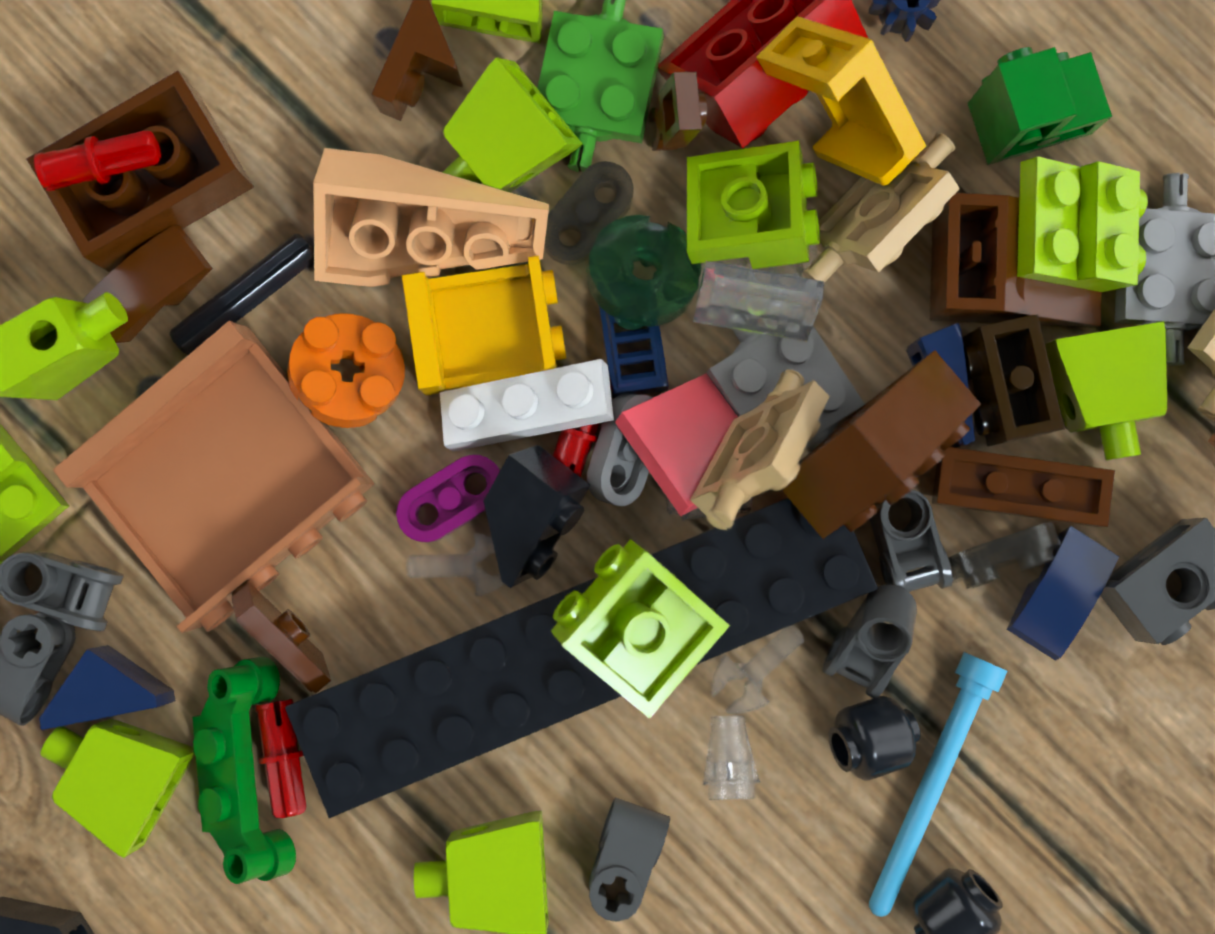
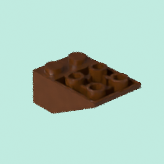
M955 193L944 205L941 214L932 221L930 321L998 323L1038 314L1040 325L1092 328L1101 326V292L1017 277L1019 197Z

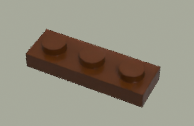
M954 447L944 450L946 455L936 465L932 504L1093 527H1108L1115 470Z

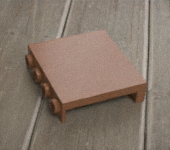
M228 321L53 469L66 488H84L186 617L185 620L177 625L181 633L204 627L209 632L225 622L234 614V608L231 605L232 592L247 580L259 592L279 576V572L275 569L279 563L290 554L295 559H298L313 549L323 539L319 530L335 517L339 522H343L360 510L367 503L363 494L375 485L330 427L311 415L312 410L306 407L299 397L298 400L295 398L290 390L287 374L250 328L232 321Z

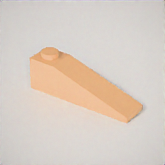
M324 148L313 182L314 281L374 287L389 284L390 278L407 274L425 272L427 277L430 278L440 276L442 269L471 265L479 270L528 262V257L539 256L540 260L543 259L549 204L385 155Z

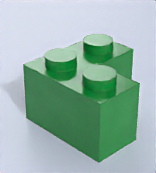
M1024 47L1005 54L997 60L998 65L990 75L981 81V87L967 103L987 165L1091 135L1112 117L1092 53L1089 52L1070 58L1068 52L1057 53L1055 47L1033 53L1031 47Z

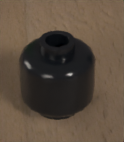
M879 696L876 699L872 698L841 709L835 718L834 727L829 730L830 749L839 767L845 772L851 771L854 776L864 781L872 780L910 766L916 755V742L920 740V728L913 713L908 709H903L895 700L886 696Z
M946 869L915 897L913 909L919 923L914 926V931L916 934H997L1001 929L1002 919L999 910L1003 907V903L992 886L976 871L969 869L964 873L958 869Z

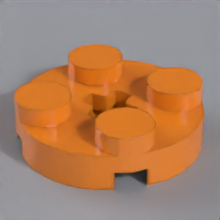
M332 314L325 317H315L305 325L304 331L298 336L292 346L287 367V377L291 392L297 400L299 397L302 403L312 410L311 415L331 426L354 428L371 423L376 420L378 415L386 412L393 405L403 386L405 363L402 352L396 344L395 333L389 326L355 314ZM341 359H349L353 361L354 365L360 367L362 373H355L352 382L342 381L339 371L331 370V364H338Z

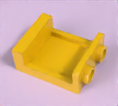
M797 16L756 57L767 75L816 93L832 121L831 128L813 146V150L818 158L885 186L901 174L907 165L926 147L871 39Z
M539 256L528 257V263L523 265L431 279L427 277L425 272L402 275L418 389L426 396L557 368L556 360L567 359L562 325L551 327L547 306L558 303L553 270L542 271Z

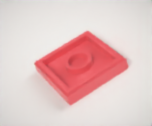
M706 373L623 411L615 421V424L680 516H683L698 508L690 499L731 423L738 416Z

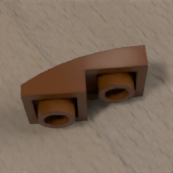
M172 225L122 261L86 295L83 301L90 303L105 292L115 296L124 307L128 321L110 332L115 343L131 342L163 306L179 305L213 268L181 226Z

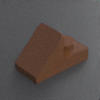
M429 0L412 1L371 93L380 113L401 121L407 106L414 107L420 99L425 83V76L422 75V72L456 86H463L457 65Z

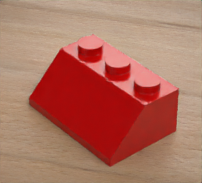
M731 0L659 63L658 71L666 81L673 72H696L698 92H703L707 101V119L705 124L714 133L744 148L751 141L762 136L772 122L793 104L801 101L809 92V90L767 75L756 58L797 16L861 37L868 38L852 0Z

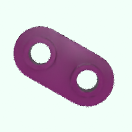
M467 455L451 463L408 490L401 497L396 511L400 529L406 536L418 542H435L446 537L486 512L483 501L499 474L500 468L492 460L482 455ZM473 474H481L486 479V488L479 495L470 494L466 488V482ZM431 503L437 508L438 517L433 524L424 525L419 520L418 513L423 505Z

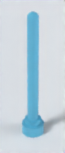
M963 652L955 671L956 674L960 675L956 684L957 687L961 688L870 897L869 908L874 915L883 917L890 913L982 699L989 700L993 690L999 692L1008 671Z

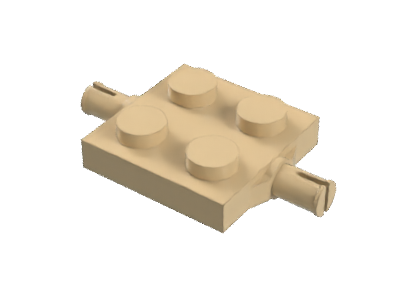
M937 132L926 147L907 165L905 170L888 185L882 186L861 177L819 220L820 244L813 246L822 253L802 271L804 277L813 286L820 289L841 265L856 264L879 273L885 266L894 262L903 252L904 246L925 224L932 222L941 214L944 205L960 189L949 171L936 169L955 150V145L951 139L945 134Z
M787 369L785 373H781L773 392L767 395L763 403L733 420L690 499L707 516V520L711 525L722 530H727L728 527L731 528L741 505L746 503L751 497L769 489L773 491L781 490L796 477L800 470L798 461L806 444L820 429L821 423L818 420L830 397L814 380L804 384V378L799 372Z

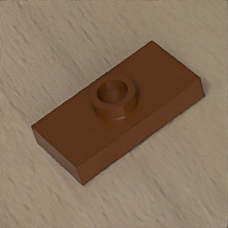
M248 580L232 592L231 599L236 621L310 692L313 691L316 694L332 681L323 653L307 639L310 637V632L294 612L287 609L284 613H281Z

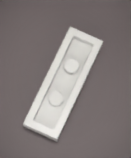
M602 359L440 392L444 446L453 452L614 420L608 365Z

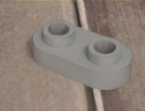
M625 393L618 395L612 400L614 420L602 423L587 473V483L591 485L589 490L597 500L616 506H626L633 503L642 493L649 471L615 424V421L623 411L641 404L652 397L637 393Z

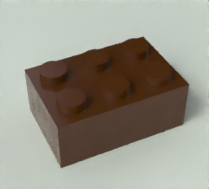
M179 71L174 72L35 153L57 151L84 144L85 138L95 136L99 141L145 130L152 131L160 146L161 158L154 166L111 175L110 182L104 184L93 180L58 188L50 192L43 188L82 256L108 272L112 271L137 249L172 225H180L184 229L254 188L199 93ZM35 154L26 159L37 177L34 167Z
M934 350L860 407L799 461L800 470L798 474L781 490L822 539L842 525L851 533L868 521L879 510L874 503L879 505L886 500L889 505H892L909 493L920 482L916 477L923 475L946 455L944 450L951 447L969 432L970 428L964 421L981 403L937 351Z

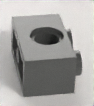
M1207 518L1180 520L1112 572L1101 593V597L1135 641L1151 644L1161 643V645L1170 644L1184 636L1191 629L1192 625L1189 623V620L1204 609H1215V528ZM1172 571L1179 575L1182 584L1181 591L1175 599H1172L1166 590V580Z

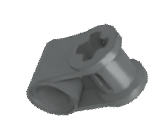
M911 490L901 498L909 504L912 514L909 524L901 530H896L888 519V511L891 505L886 500L879 505L874 503L879 510L869 521L878 547L880 567L885 585H895L904 588L908 592L936 584L941 589L952 586L953 578L950 562L940 541L932 507L928 499L915 490Z
M23 552L9 556L0 565V594L5 600L13 604L51 615L64 623L85 629L104 631L108 623L104 618V614L114 585L121 584L124 575L106 567L71 560L53 553ZM31 564L38 566L43 577L42 584L35 593L26 586L25 572Z
M881 585L877 590L869 592L847 627L842 628L833 641L825 658L822 672L829 676L838 673L865 687L868 696L874 699L878 698L888 685L895 669L905 655L909 653L912 645L917 614V605L912 594L904 588L895 585Z
M39 612L35 615L17 616L9 620L3 627L0 635L1 716L19 726H24L37 715L48 699L53 682L74 646L76 640L74 625L64 623L51 615Z
M616 797L614 798L598 845L599 850L589 878L591 905L599 916L608 921L619 922L630 918L637 912L652 869L655 867L661 854L669 828L670 816ZM616 876L623 877L628 894L618 892L615 900H608L605 887L601 884L611 885Z

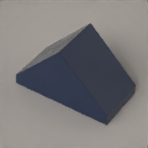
M109 645L89 648L40 716V728L44 730L157 708L176 701L174 690Z

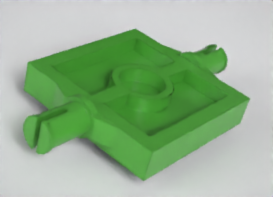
M604 0L600 15L583 16L558 11L553 13L537 89L583 143L577 150L571 153L567 166L576 172H579V167L582 173L591 172V163L597 141L618 139L641 144L643 141L664 41L663 28L632 24L622 19L626 0Z

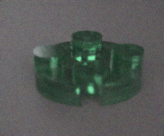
M645 215L622 217L604 227L589 253L586 267L587 284L597 304L607 314L613 316L619 326L629 330H636L642 326L663 325L681 316L694 299L701 275L702 263L691 264L687 253V234L680 227L668 222L667 227L659 223L649 222L651 216ZM640 261L644 267L653 265L657 271L654 272L652 280H642L633 275V262Z

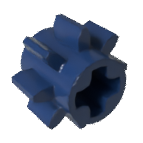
M873 0L868 13L879 15L883 25L880 34L885 35L889 31L902 34L904 41L907 42L912 37L917 24L925 30H929L932 27L937 16L931 9L936 7L940 0Z

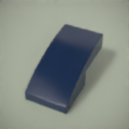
M1069 526L1059 533L1039 578L1027 585L1006 630L1053 660L1060 659L1095 606L1119 556L1074 527Z

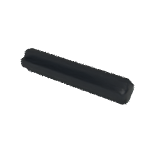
M299 233L292 235L172 328L169 333L172 341L184 354L189 355L228 321L235 323L311 265L314 262V249Z

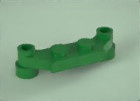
M265 656L242 659L234 667L214 670L208 678L207 689L209 697L201 715L192 716L194 732L193 750L196 756L199 789L198 808L201 815L202 832L211 833L224 854L223 869L225 875L234 884H241L256 878L261 881H269L287 875L292 871L296 862L294 843L285 831L274 829L262 833L259 827L249 710L251 705L273 700L280 687V675L277 666L270 658Z

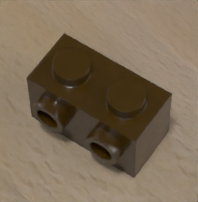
M1038 314L980 326L962 337L968 380L972 379L976 399L981 403L972 413L973 423L977 433L980 436L985 435L987 447L1042 436L1064 429Z

